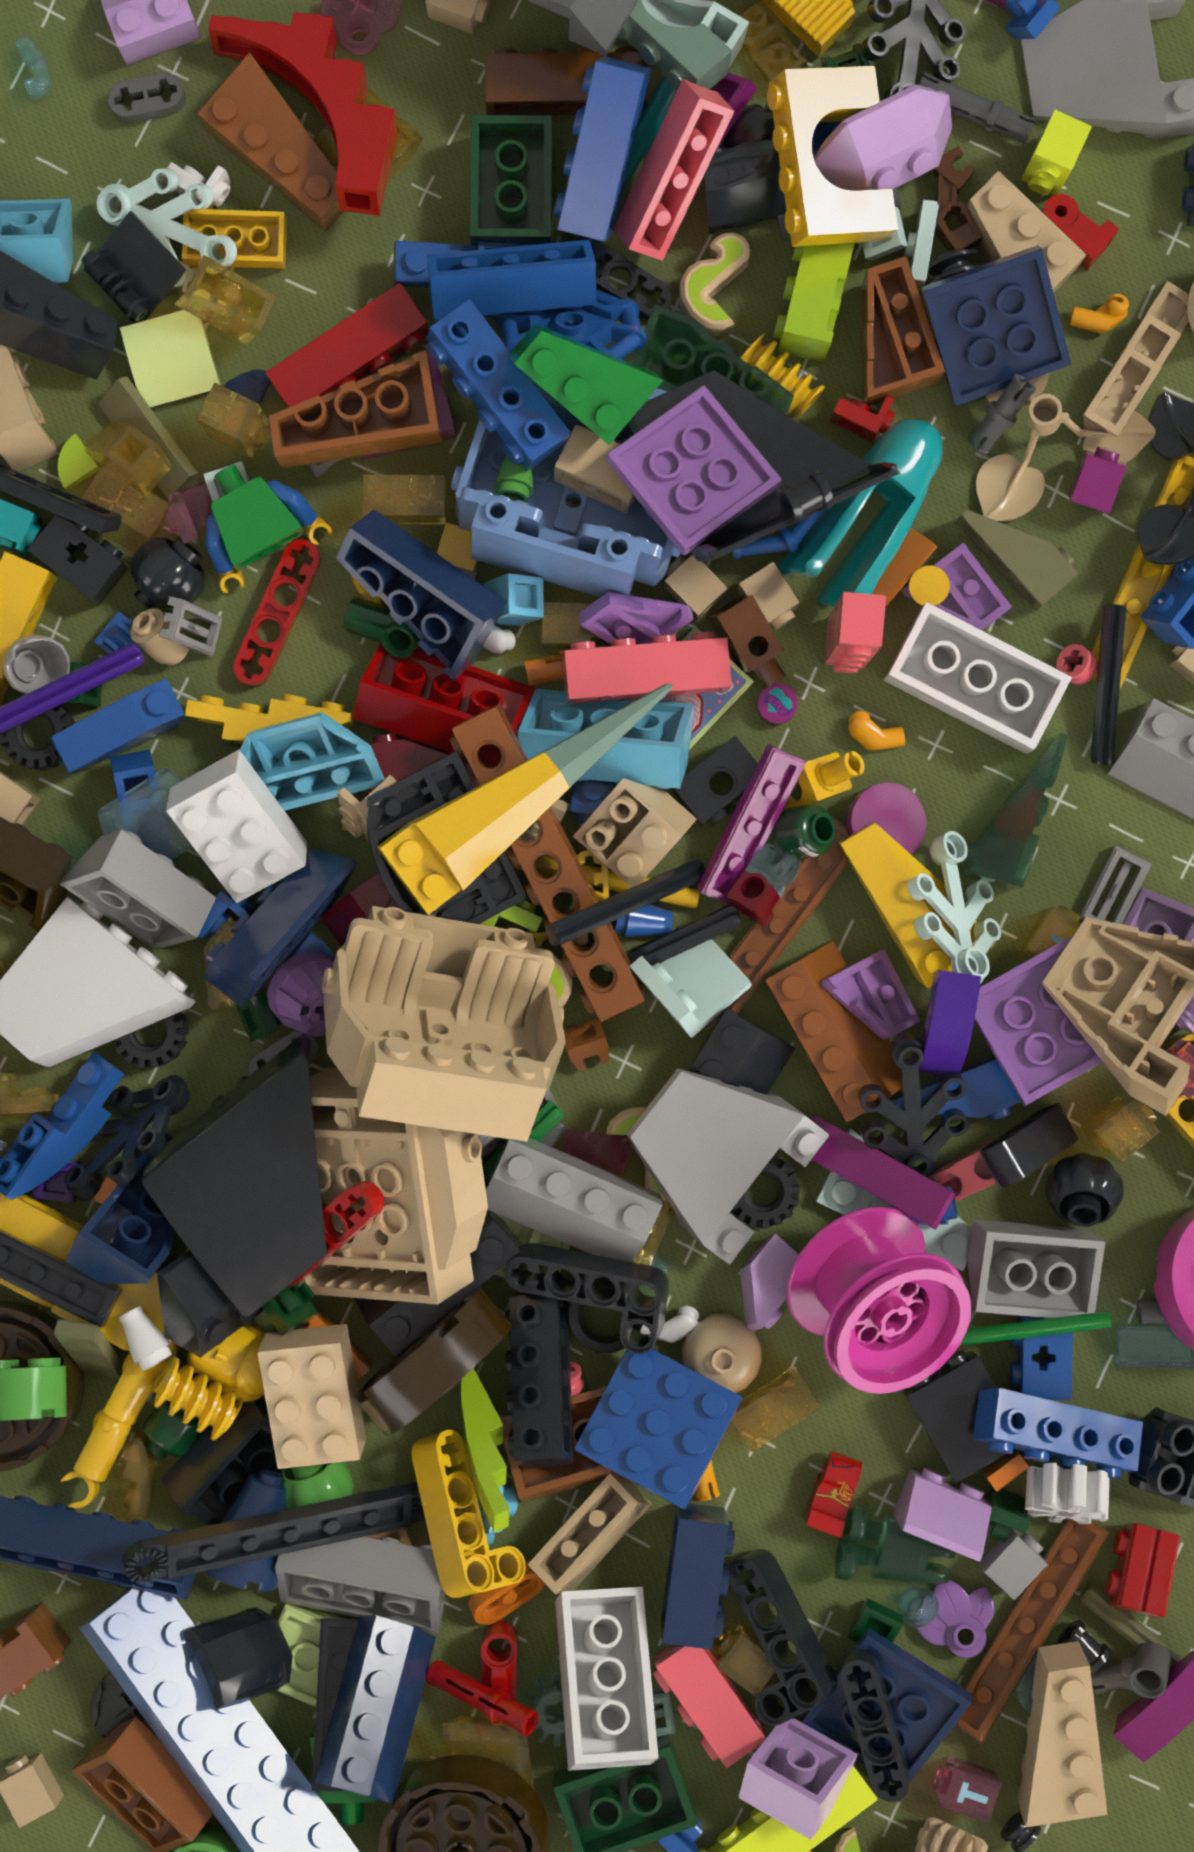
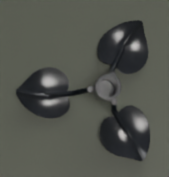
M1164 391L1159 397L1150 419V423L1156 430L1154 438L1150 441L1151 446L1158 455L1168 460L1182 459L1189 452L1194 456V403L1181 400ZM1194 486L1185 512L1175 505L1165 504L1153 507L1142 517L1138 526V541L1143 557L1147 561L1161 565H1172L1194 557V517H1192L1194 513Z

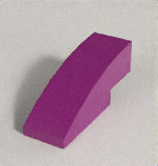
M1194 1650L1170 1667L1166 1690L1161 1696L1156 1698L1141 1697L1117 1715L1113 1736L1143 1763L1167 1745L1194 1720Z

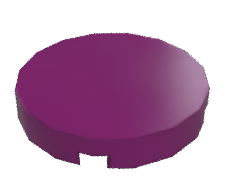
M885 782L869 786L855 796L848 808L846 820L848 835H853L875 822L911 855L918 850L925 837L927 820L923 805L915 793L903 785Z

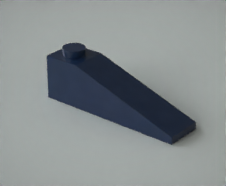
M165 1133V1144H167L173 1137ZM145 1153L135 1163L136 1173L133 1179L127 1185H117L78 1233L65 1262L99 1284H147L171 1251L174 1228L142 1183V1176L147 1161L150 1158Z

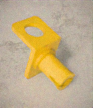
M850 751L841 757L838 752H834L806 762L797 780L802 789L801 799L799 801L795 800L790 795L784 808L813 804L852 789L850 778L863 773V759L857 752Z

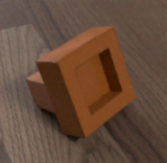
M599 1018L564 1029L566 1050L571 1063L575 1065L578 1072L586 1070L584 1059L595 1055L599 1056L601 1064L609 1062L610 1049Z

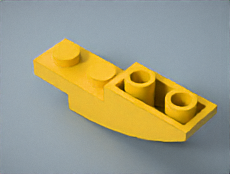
M283 694L282 700L271 698L268 714H263L264 707L240 702L239 709L223 706L224 699L207 695H200L199 701L188 700L185 716L191 720L224 726L222 739L227 743L239 745L243 744L249 731L320 712L325 713L346 729L354 724L353 715L345 712V705L323 701L321 708L306 705V698L290 694Z

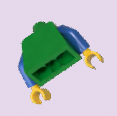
M236 465L229 466L214 476L224 496L210 504L213 513L206 520L205 548L216 572L219 573L220 588L223 593H228L225 583L228 578L238 579L241 588H243L244 580L240 570L301 535L305 534L313 544L319 545L313 537V532L316 528L323 527L330 535L332 533L330 526L322 518L317 517L314 509L300 492L277 480L265 482L261 476H258L245 483Z

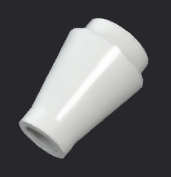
M141 1306L119 1317L124 1328L134 1364L139 1363L142 1371L155 1366L173 1355L168 1347L171 1342L145 1314Z

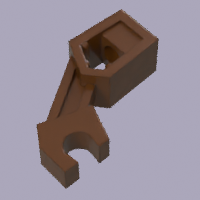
M959 146L942 155L940 164L934 171V175L937 177L936 202L939 205L934 232L948 252L959 249H974L980 245L983 238L966 204L956 202L957 194L974 173L971 165L963 171H957L953 168L952 163L960 160L963 155ZM950 215L957 216V221L962 224L961 227L953 232H950L945 221L948 220Z

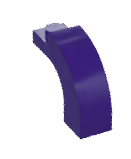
M943 970L933 972L929 1008L925 1027L920 1038L924 1049L923 1061L918 1067L919 1072L944 1075L948 1072L960 1073L973 1031L981 976Z

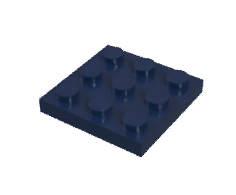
M1039 245L920 287L934 339L945 369L944 374L950 396L955 406L1005 389L1015 374L1024 376L1023 382L1072 365L1043 250Z
M868 1627L851 1651L855 1649L869 1651L876 1657L879 1663L909 1768L910 1783L972 1704V1693ZM841 1663L835 1670L837 1677L835 1692L815 1708L803 1713L801 1723L857 1753L856 1760L865 1765L841 1682ZM853 1666V1671H857L860 1677V1688L866 1686V1672L862 1671L860 1666ZM865 1700L859 1704L860 1710L867 1715H875L882 1710L880 1705L872 1700ZM877 1736L869 1741L871 1747L877 1751H886L892 1747L891 1742L884 1737ZM890 1764L886 1765L884 1778L893 1784H897V1781L892 1779Z

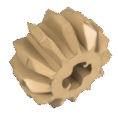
M931 1817L927 1818L923 1828H920L915 1852H987L988 1845L983 1839L938 1818Z

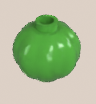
M346 1461L283 1468L280 1473L283 1475L281 1485L286 1488V1509L353 1495V1478Z

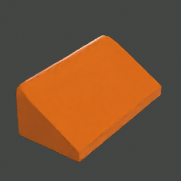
M910 528L902 546L880 578L872 594L886 595V608L910 580L913 573L924 564L938 546Z

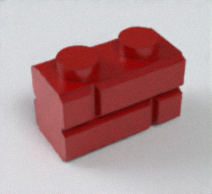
M1138 1523L1125 1524L1123 1530H1118L1113 1543V1553L1118 1555L1116 1570L1109 1572L1105 1584V1594L1110 1596L1108 1606L1150 1618H1165L1181 1536Z

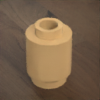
M149 609L141 612L132 623L130 632L132 640L160 664L173 666L181 662L189 649L159 636L161 628L169 629L170 623L164 621L165 614L159 609ZM180 629V633L186 636V634Z

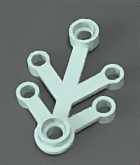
M170 168L154 170L150 178L131 188H127L122 184H110L99 194L97 210L106 222L118 226L129 211H133L177 260L178 258L169 238L200 251L203 262L212 269L227 268L236 260L237 248L230 237L226 235L207 236L172 220L192 209H205L212 204L213 192L206 184H192L186 189L184 194L153 210L138 204L155 193H172L177 189L179 179L176 172ZM163 174L168 178L166 188L161 184V176ZM198 189L203 195V200L200 204L195 198V193ZM118 197L122 204L121 212L116 207ZM221 244L225 247V258H222L219 254ZM179 261L187 271L174 287L185 286L191 280V270L185 262Z
M949 831L935 838L930 847L931 858L937 865L942 867L947 899L935 887L933 879L926 873H921L909 879L907 889L914 900L922 901L926 899L954 931L955 939L942 927L939 916L933 912L917 917L914 922V928L920 938L924 940L933 938L951 958L952 972L981 976L980 983H982L990 970L986 953L992 943L1000 939L1001 928L997 921L992 918L976 923L974 926V936L976 939L973 944L970 929L985 904L993 900L994 891L987 881L979 880L967 887L966 895L968 901L966 904L964 903L957 863L967 857L968 849L965 840L959 833Z

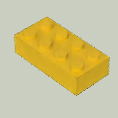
M192 209L183 214V225L207 236L226 235L233 240L237 248V256L234 263L229 267L286 269L287 217L285 212ZM182 244L183 262L188 266H207L201 258L200 251ZM221 244L219 254L222 258H225V247Z

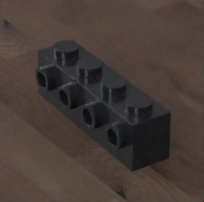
M535 1294L509 1297L510 1309L505 1311L506 1318L513 1325L508 1332L511 1339V1350L506 1352V1368L512 1377V1390L507 1393V1409L510 1416H513V1432L508 1434L509 1454L511 1457H514V1462L525 1468L574 1464L568 1301Z

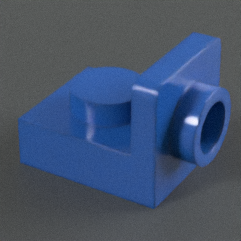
M577 780L574 784L569 806V814L576 815L575 822L584 824L612 792L616 783L597 780Z
M220 891L198 936L208 939L213 935L217 938L231 923L232 919L228 916L231 911L239 917L246 912L252 916L253 914L250 910L254 905L246 898L236 903L230 894Z

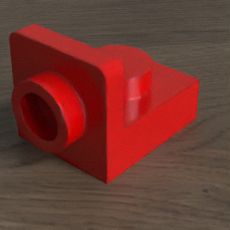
M887 395L877 415L871 413V408L860 400L850 398L847 401L840 398L830 422L873 443L877 433L883 434L890 427L896 415L895 412L889 410L895 398Z

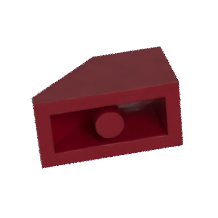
M376 873L349 892L327 911L321 919L342 947L345 944L350 924L354 919H368L372 906L382 908H398V906L386 890L379 873Z

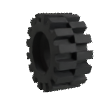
M60 704L3 732L0 737V744L4 745L5 749L3 751L21 766L39 771L47 770L49 767L54 769L60 766L59 762L61 759L52 741L43 748H31L24 740V728L32 719L45 718L51 724L53 735L76 722L73 716L69 715L68 710Z
M179 1012L162 1019L161 1021L165 1026V1036L161 1043L154 1047L142 1045L137 1040L134 1031L112 1040L118 1047L115 1050L119 1055L125 1057L124 1060L126 1062L136 1064L137 1067L153 1068L166 1065L171 1060L176 1059L181 1054V1049L185 1048L187 1044L185 1039L186 1034H189V1027H186V1015Z
M773 1156L759 1175H768L776 1181L778 1196L775 1201L767 1206H757L749 1200L746 1191L732 1209L741 1221L752 1227L757 1226L765 1229L769 1228V1226L782 1224L783 1220L789 1219L793 1215V1210L799 1203L800 1186L795 1172L785 1161Z

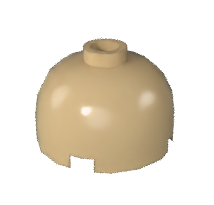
M729 1313L709 1314L697 1320V1326L683 1340L681 1346L682 1365L735 1393L747 1388L757 1376L762 1363L761 1343L755 1331L752 1332L747 1328L744 1320Z

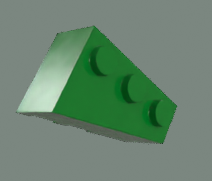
M534 324L508 355L510 360L608 445H610L664 381L651 370L641 368L538 324Z

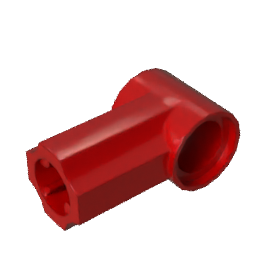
M499 1620L489 1624L483 1632L480 1650L482 1657L481 1683L494 1690H505L510 1693L511 1699L517 1702L518 1632L509 1622ZM502 1638L508 1641L510 1647L505 1651H496L491 1648L489 1643L493 1639Z

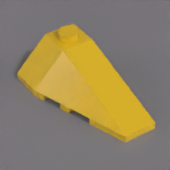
M875 822L839 842L915 979L928 989L932 986L933 972L938 970L952 972L951 958L933 938L929 940L920 938L915 931L914 922L917 917L933 912L939 916L942 927L955 939L954 931L926 899L922 901L914 900L907 889L909 879L921 873H926L933 879L935 887L947 899L945 884ZM977 921L974 922L970 929L972 944L976 939L974 936V926Z

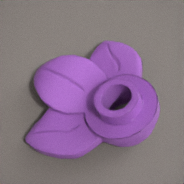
M940 1578L933 1594L934 1609H925L913 1613L914 1624L923 1638L929 1643L947 1645L955 1655L962 1658L974 1657L984 1649L986 1644L985 1627L994 1615L992 1597L986 1587L978 1588L968 1596L965 1590L957 1583L946 1578ZM967 1628L973 1632L974 1640L970 1645H963L959 1642L958 1633L960 1630Z

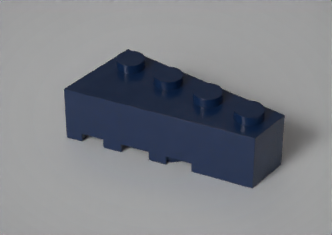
M374 509L350 527L336 557L372 597L379 596L388 605L391 611L389 615L399 625L404 622L421 640L418 645L429 656L432 653L436 655L446 666L443 671L452 681H455L476 661L507 603Z

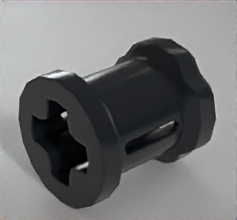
M1077 1620L1064 1629L1055 1645L1079 1641L1090 1665L1092 1675L1106 1662L1111 1649L1106 1644H1099L1085 1630L1086 1625L1081 1620Z

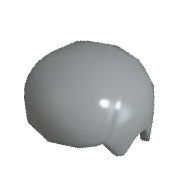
M30 634L17 639L8 648L3 658L2 667L5 678L13 689L25 695L70 673V656L64 646L45 635Z

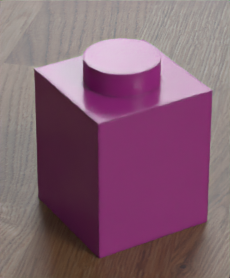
M1097 446L1095 453L1084 450L1068 494L1070 501L1110 514L1127 468L1124 462L1118 460L1120 454Z

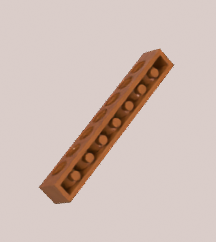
M500 703L456 724L452 728L455 736L450 738L451 744L461 760L464 758L468 760L473 770V773L469 774V778L474 788L528 760ZM486 744L497 746L501 751V762L496 765L486 764L480 756L481 747ZM552 806L535 821L539 826V834L537 836L526 838L520 835L506 849L515 869L523 868L529 880V883L525 884V888L534 906L541 904L548 918L543 921L545 929L553 922L600 902ZM542 855H549L556 860L558 870L552 874L541 873L536 867V859ZM559 892H569L575 897L576 906L571 910H562L556 906L554 896ZM611 922L591 931L595 941L589 946H580L574 940L561 944L566 955L562 956L563 964L572 979L578 976L584 988V991L580 992L581 999L589 1014L591 1015L596 1012L600 1022L644 1002L646 992L639 978L630 968L631 962ZM596 965H606L612 970L613 977L607 982H599L592 977L590 970Z

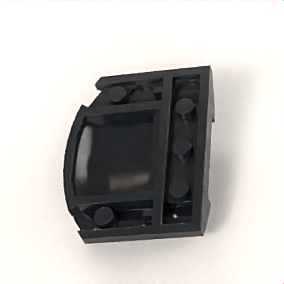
M457 751L449 753L367 797L366 807H369L367 834L371 854L386 890L398 908L405 912L427 915L422 911L385 860L377 846L410 821L474 789ZM504 851L464 891L460 890L428 916L481 924L528 897Z

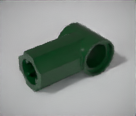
M356 596L350 601L343 623V628H346L347 632L382 643L385 650L397 658L409 657L418 648V643L421 641L404 622L399 625L389 615L391 612L389 607Z

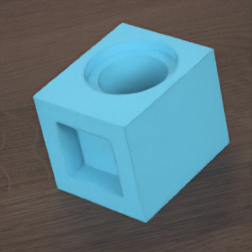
M508 573L483 583L485 588L507 602L495 624L522 626L544 618L543 577Z

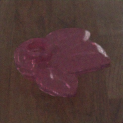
M321 0V15L333 17L335 31L339 34L341 45L347 52L358 56L366 55L373 51L378 44L379 36L394 29L401 13L400 0ZM363 31L367 36L363 41H355L352 38L354 33Z

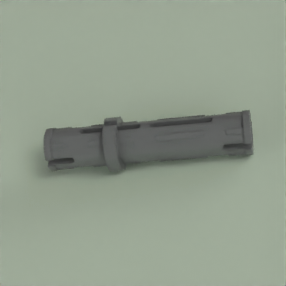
M926 72L919 84L920 86L929 87L937 91H945L949 95L952 113L985 126L984 130L991 133L994 130L1013 137L1026 144L1036 121L1034 117L1021 114L1004 106V101L996 99L994 102L987 98L985 99L973 92L942 81Z

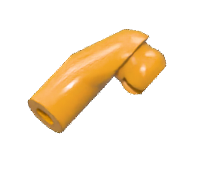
M1113 294L1106 303L1095 311L1074 306L1069 326L1099 334L1107 333L1125 320L1128 315L1129 300L1122 294Z
M862 710L855 711L850 715L848 730L851 737L865 749L875 751L905 746V735L902 726L881 729L870 719V715Z

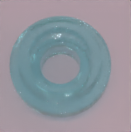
M919 1586L910 1587L899 1598V1614L904 1616V1622L908 1626L914 1628L923 1627L935 1618L939 1607L938 1599L927 1588Z

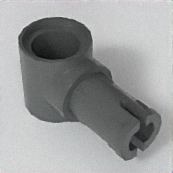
M1146 1642L1139 1645L1134 1656L1122 1658L1121 1662L1117 1664L1103 1666L1091 1675L1093 1693L1097 1695L1107 1691L1127 1688L1129 1691H1134L1145 1698L1161 1696L1167 1686L1172 1661L1170 1653L1165 1647L1154 1642Z

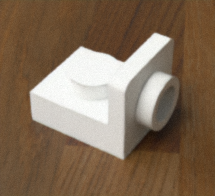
M171 162L168 166L178 176L179 184L175 192L179 195L184 194L190 185L204 184L206 181L198 171L188 165L181 169ZM219 165L205 183L213 192V202L205 209L221 206L231 189L229 186L231 180L227 171ZM163 174V177L168 185V178L165 174ZM198 189L195 193V198L200 204L203 200V195Z

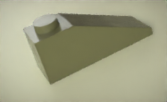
M968 509L956 521L958 526L1035 612L1079 574L1074 568L1076 562L1064 548L1059 547L1057 549L1051 542Z

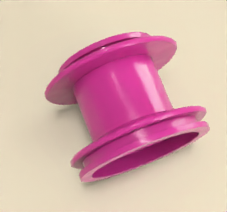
M864 1208L850 1212L832 1221L821 1229L800 1252L790 1271L786 1286L788 1308L797 1324L808 1332L824 1336L823 1349L826 1360L832 1370L856 1389L867 1393L882 1394L896 1392L925 1380L953 1355L961 1344L971 1319L970 1295L956 1267L944 1258L933 1254H925L926 1244L923 1232L917 1222L908 1214L895 1208Z

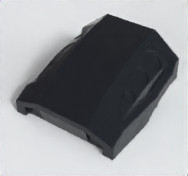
M773 140L743 142L733 148H719L715 151L704 174L709 234H713L716 230L777 219V215L786 213L785 195L779 186V172L781 170L779 153L774 148Z
M1155 1407L1140 1420L1143 1422L1138 1471L1128 1472L1129 1484L1140 1490L1194 1507V1420Z
M257 1607L227 1619L197 1625L184 1632L186 1640H190L215 1699L213 1703L216 1710L242 1704L263 1694L278 1690L290 1682L292 1652L277 1618Z

